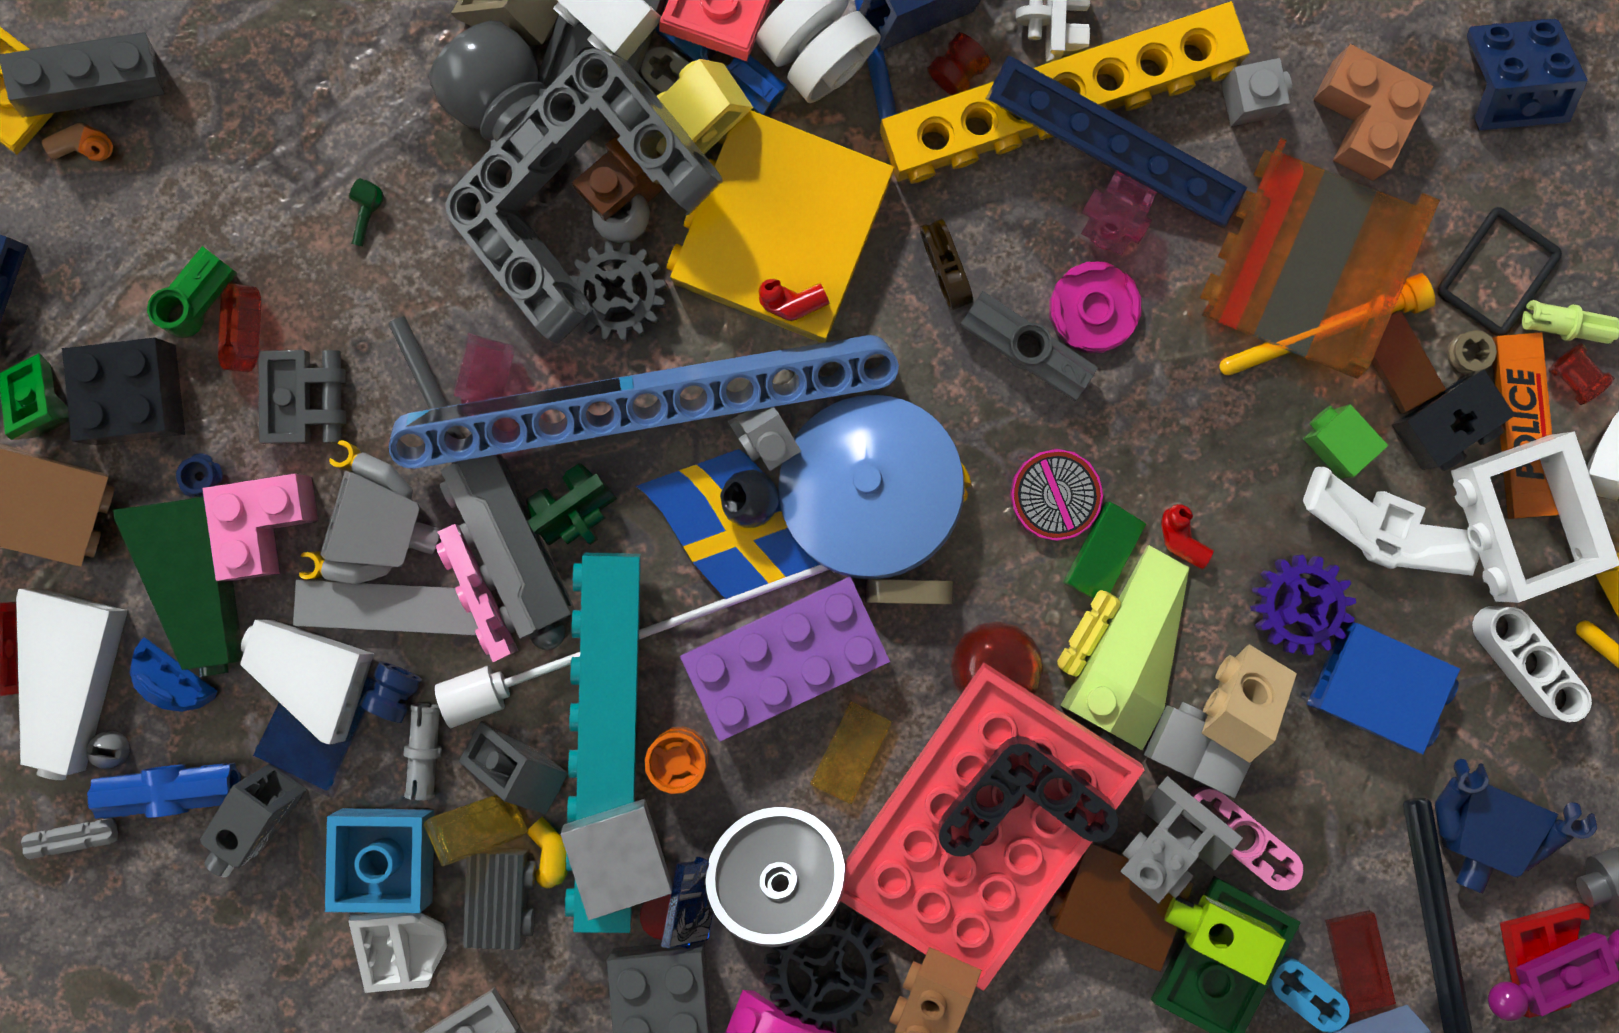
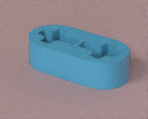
M1290 956L1283 957L1268 986L1270 990L1314 1027L1323 1032H1334L1346 1025L1350 1014L1347 1000L1299 960ZM1287 971L1290 974L1295 972V978L1305 986L1300 993L1289 985L1283 987L1284 982L1279 978L1282 972ZM1317 995L1324 1002H1331L1330 1005L1335 1010L1333 1015L1330 1017L1325 1014L1320 1015V1010L1310 1002L1312 998Z

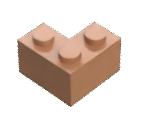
M1352 44L1347 46L1333 60L1313 99L1323 106L1353 120L1333 161L1372 181L1389 171L1393 167L1433 86Z

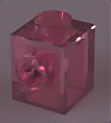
M468 333L454 383V396L460 397L462 404L503 397L514 357L513 345Z

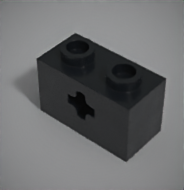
M1482 369L1464 375L1446 387L1445 391L1427 400L1393 423L1392 427L1422 470L1440 467L1442 471H1445L1463 461L1467 457L1464 450L1475 442H1478L1481 446L1500 436L1505 431L1502 424L1514 417L1515 414L1486 371ZM1455 416H1457V418L1460 421V423H1458L1455 426L1456 432H1454L1450 427V425H1452L1456 421Z

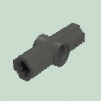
M982 291L960 324L961 327L1005 355L1015 367L1026 369L1074 402L1085 390L1098 369L1097 366L1053 338L1044 326L1027 321L984 291ZM1029 335L1038 341L1040 352L1037 357L1028 358L1019 352L1017 347L1019 337Z

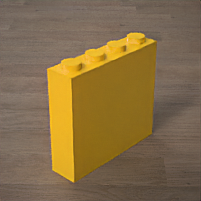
M750 110L718 141V143L723 144L718 159L716 161L710 158L709 161L719 172L723 182L690 215H686L684 227L688 228L689 231L683 246L675 244L667 263V269L672 271L670 278L673 285L809 339L825 343L890 184L894 166ZM768 279H777L781 282V286L796 293L821 283L830 304L800 319L788 321L767 312L759 302L758 290L762 282Z

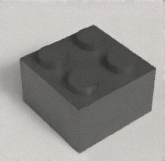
M705 940L676 946L666 943L612 949L607 959L613 1033H712Z

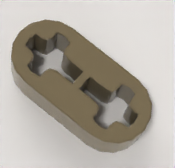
M866 579L865 602L953 604V581Z

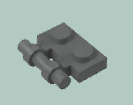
M306 350L258 351L259 443H311L310 425H323V443H338L341 441V425H346V410H341V384H346V370L341 369V351H322V368H310V352ZM310 384H322V410H310Z

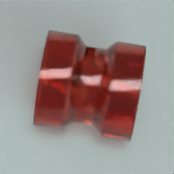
M958 32L948 43V51L944 56H937L927 67V71L931 78L952 96L969 90L970 80L975 75L983 74L991 65V59L978 42L965 33Z

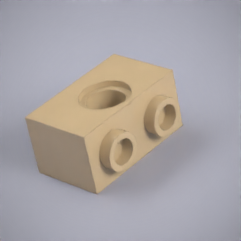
M1250 644L1236 657L1229 655L1222 662L1216 673L1215 678L1220 681L1218 688L1210 695L1204 706L1203 712L1208 714L1202 734L1247 762H1252L1275 742L1297 673Z

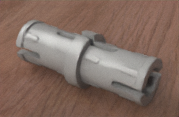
M415 703L410 706L409 744L404 746L403 754L404 757L408 758L404 797L411 800L416 795L415 800H432L435 798L436 759L441 757L442 747L437 745L440 709L437 704H433L430 707L429 703Z

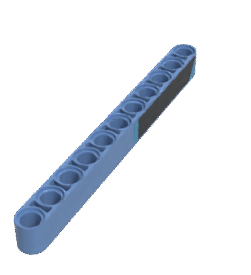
M866 335L407 413L395 421L389 441V454L392 460L399 466L415 469L863 392L890 385L898 374L899 364L889 345L882 338L876 335ZM875 354L884 355V359L878 367L874 369L864 368V364L870 356ZM828 362L839 363V368L833 375L828 377L818 375L820 368ZM791 370L794 372L793 378L788 383L776 384L772 382L774 376L779 371ZM735 378L749 380L747 387L742 391L731 392L726 389L728 383ZM689 386H699L704 389L702 394L693 400H687L680 396L681 392ZM645 393L655 395L658 398L656 403L647 408L639 407L634 403L639 395ZM598 401L606 402L611 406L610 411L604 415L591 414L587 409L592 403ZM548 410H558L565 417L560 422L548 423L541 418V415ZM501 418H511L518 423V426L511 431H502L494 423ZM453 426H463L471 432V435L464 439H456L449 435L447 430ZM406 434H415L422 438L424 443L418 447H409L400 438Z

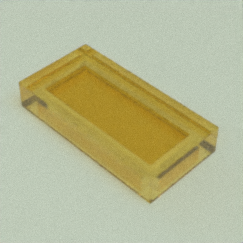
M850 700L810 781V785L852 804L892 721Z
M497 794L430 817L423 823L442 867L521 838L528 832L517 805L503 801Z

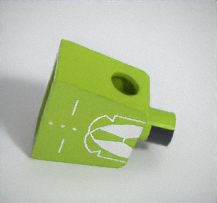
M1205 895L1202 896L1198 905L1180 896L1173 897L1164 921L1186 931L1184 939L1191 948L1264 985L1285 943V939L1270 925ZM1219 923L1223 925V929L1219 934L1215 936L1209 935V931L1214 925Z

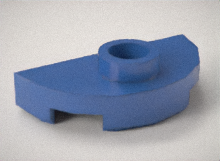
M145 637L142 638L134 649L130 676L134 688L147 702L161 709L183 712L199 709L215 699L217 690L190 670H182L178 661Z

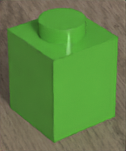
M1351 404L1336 409L1332 406L1325 408L1309 423L1313 430L1303 438L1339 479L1355 477L1389 446Z

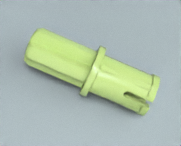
M1531 300L1526 305V308L1534 310V313L1524 311L1522 316V326L1524 329L1558 334L1565 341L1580 338L1609 344L1619 338L1618 318L1582 311V308L1575 304L1566 308Z

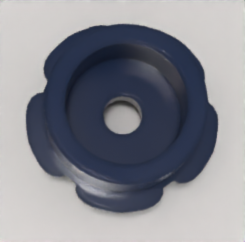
M199 453L181 462L176 472V480L185 495L189 497H204L202 488L217 486L218 483L222 482V468L218 463L212 461L211 456ZM199 472L204 474V478L201 481L196 477Z

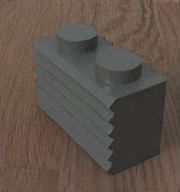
M474 847L467 852L464 948L518 950L525 943L526 936H533L535 909L528 908L527 903L528 890H534L536 886L537 862L529 860L530 849Z

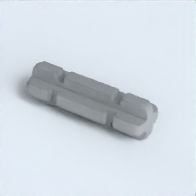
M107 818L90 823L86 822L54 828L48 831L33 832L22 837L23 855L27 859H34L50 854L55 855L87 849L92 846L108 845L118 839L117 824L114 819Z

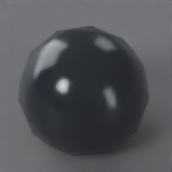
M754 469L734 473L726 481L720 494L722 509L728 520L743 528H755L766 524L774 516L779 504L777 488L772 479Z

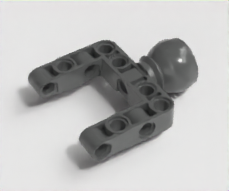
M490 20L476 24L458 34L442 49L433 62L429 73V80L438 103L453 118L465 126L480 129L481 136L485 140L491 141L489 151L449 193L446 202L447 215L451 223L503 289L516 302L534 327L544 337L554 343H561L592 312V307L584 294L564 271L560 263L521 216L519 211L607 120L620 135L617 140L629 155L638 163L653 183L662 185L667 193L681 207L687 210L686 215H690L723 182L716 168L634 68L624 59L604 50L596 48L585 50L547 88L543 83L538 82L537 62L532 49L525 40L503 22ZM607 68V80L600 86V74ZM575 102L574 115L571 119H568V109ZM665 136L666 150L658 158L656 147L660 139ZM511 168L512 177L507 185L506 174L508 170ZM480 200L481 209L478 216H476V205ZM534 268L536 271V281L531 286L530 274Z

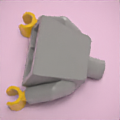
M339 441L337 444L348 449V458L340 463L330 458L329 462L334 467L345 471L321 552H303L301 554V557L313 559L315 569L313 572H299V576L305 580L324 577L327 580L356 585L386 576L392 567H402L408 548L433 554L438 542V531L440 529L416 522L420 504L412 501V487L391 464L367 453H361L359 448L347 441Z

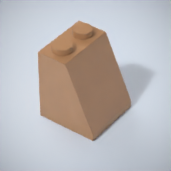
M0 443V547L81 567L84 556L94 558L101 531L93 529L98 512L107 514L115 487L106 485L108 475Z

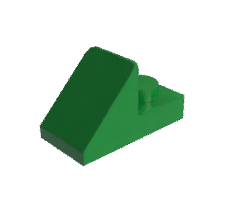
M40 353L0 373V395L5 435L10 440L36 438L69 422L68 407L54 392L51 364Z

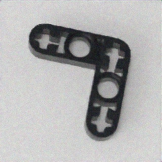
M1015 736L1002 743L946 810L939 821L938 832L940 844L947 853L962 857L970 855L979 848L1023 794L1090 842H1102L1113 836L1118 828V817L1114 804L1102 792L1033 740L1023 736ZM1025 751L1028 752L1029 764L1039 772L1034 785L1030 784L1034 781L1032 772L1023 765H1019L1015 769L1011 768L1012 762L1009 755L1014 753L1017 756H1021ZM1054 778H1063L1071 784V791L1064 799L1053 800L1044 793V787L1047 782ZM992 785L998 787L1004 795L1001 803L997 806L985 807L980 805L976 799L978 791L984 786ZM1082 793L1085 794L1081 797L1085 808L1095 814L1103 809L1105 822L1102 825L1096 821L1091 823L1090 826L1087 825L1088 821L1085 812L1076 806ZM969 806L976 815L968 825L970 837L967 839L960 835L954 840L952 839L951 826L954 825L957 828H961L967 822L969 810L965 807Z

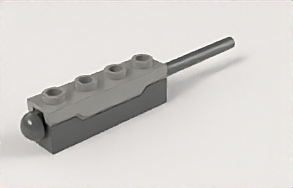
M405 316L390 321L388 325L428 408L447 407L448 404ZM453 426L447 430L448 434L453 438L464 439L458 426ZM502 454L452 462L451 465L440 470L445 479L444 482L440 483V488L451 508L457 506L465 523L460 525V529L465 542L471 550L477 548L484 565L480 566L479 569L486 586L491 592L496 589L504 604L503 607L499 608V612L506 628L510 633L516 631L519 638L530 636L532 643L542 650L557 648L565 638V626L563 624L555 628L554 624L572 616L575 608L541 536L535 534L527 522L532 517Z

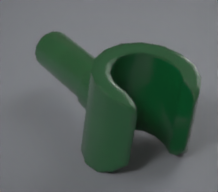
M359 178L354 182L349 193V198L361 205L357 214L358 218L351 244L363 247L369 219L372 216V212L377 210L383 202L384 195L378 186L368 180Z

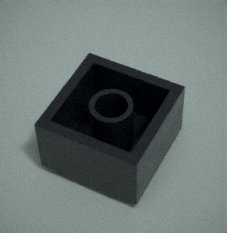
M154 337L62 348L72 442L103 445L185 435L175 344Z

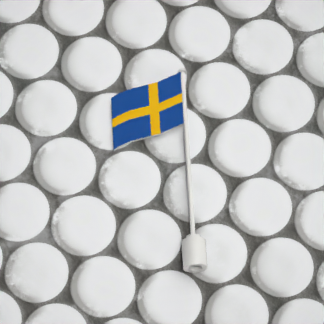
M740 449L636 486L663 513L693 564L725 598L640 629L639 640L829 570L811 558L792 536L784 520L780 501L774 516L764 525L755 528H743L728 520L722 509L720 498L726 481L734 473L754 469L763 473L751 458ZM580 652L506 679L501 671L494 673L488 665L436 684L435 695L441 714L448 727L453 728L505 708L503 699L510 697L508 687L571 665V658L580 657Z

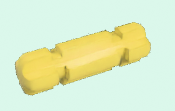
M1100 590L1097 592L1090 604L1092 605L1091 612L1086 611L1069 640V649L1064 648L1057 660L1058 667L1069 675L1077 677L1081 674L1087 664L1086 656L1093 654L1109 627L1108 619H1113L1121 606L1120 600L1107 591Z

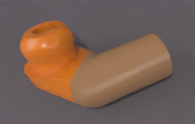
M76 123L42 139V145L46 153L53 160L77 151L87 156L89 160L99 162L106 160L113 152L112 142L106 133L84 123Z

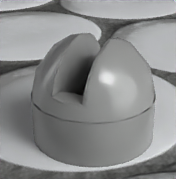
M107 731L95 735L90 740L86 754L92 765L101 769H110L120 766L126 761L129 756L130 746L123 734L117 731ZM98 748L116 750L115 757L98 754Z

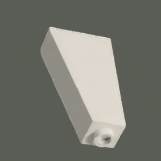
M41 588L19 589L16 604L21 765L37 768V775L52 780H65L67 775L85 771L87 768V746L96 734L128 610Z

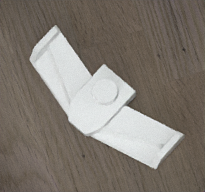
M1316 467L1314 469L1303 498L1306 509L1359 547L1367 560L1389 569L1405 567L1473 576L1480 556L1478 551L1471 545L1467 530L1420 524L1426 509L1425 507L1385 491H1377L1372 503L1333 475L1332 471L1328 468Z

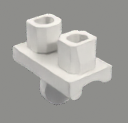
M1029 0V5L1022 6L1016 10L1015 20L1018 24L1028 26L1029 40L1042 39V26H1046L1045 64L1059 60L1063 55L1070 56L1089 48V24L1066 23V10L1087 11L1090 6V0H1047V6L1043 5V0Z

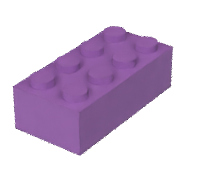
M850 576L680 656L719 742L890 662Z

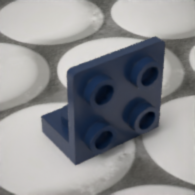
M1540 19L1471 26L1469 28L1467 38L1487 82L1475 115L1480 131L1567 123L1571 121L1588 79L1559 20Z

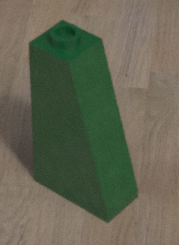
M204 497L113 510L116 524L181 669L199 668L200 677L229 673L228 663L240 662L243 657L233 581H216Z

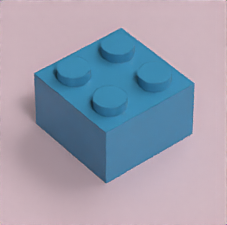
M342 808L328 815L325 912L421 913L433 902L434 810Z

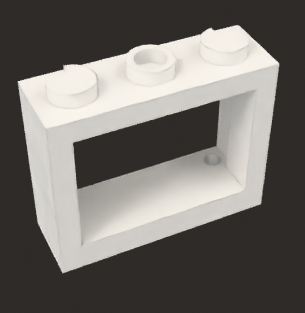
M1575 431L1548 435L1450 470L1454 480L1453 486L1457 492V495L1454 497L1464 509L1469 524L1467 530L1468 538L1473 548L1479 553L1484 567L1483 581L1489 585V593L1493 595L1495 602L1519 603L1619 566V560ZM1540 459L1575 562L1525 580L1490 477Z

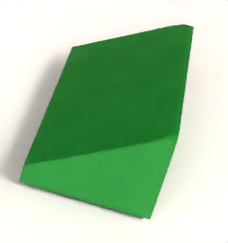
M1110 501L1105 502L1063 584L1092 599L1095 598L1100 590L1110 593L1146 523Z

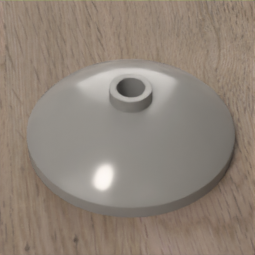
M766 808L739 819L720 837L708 861L706 890L715 915L732 934L746 942L759 946H786L811 936L834 914L845 887V861L836 838L829 828L816 817L793 808ZM779 881H789V886L785 891H775V885Z

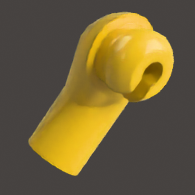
M542 816L525 833L542 850L539 869L536 870L535 878L541 887L547 889L561 884L566 878L568 871H566V850L562 837Z

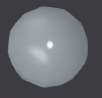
M638 193L606 221L593 209L591 217L594 228L602 237L609 241L623 244L624 242L635 241L645 232L650 210L646 199Z

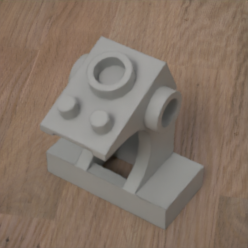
M1167 776L1141 808L1143 812L1159 825L1148 838L1139 832L1122 853L1129 861L1120 872L1159 903L1167 893L1176 898L1193 878V875L1187 870L1198 857L1213 870H1216L1236 848L1243 837ZM1180 813H1181L1184 817H1186L1190 822H1192L1195 826H1197V827H1198L1201 831H1203V832L1201 833V832L1198 831L1195 827H1193L1189 822H1187L1184 818H1182V817L1180 816Z

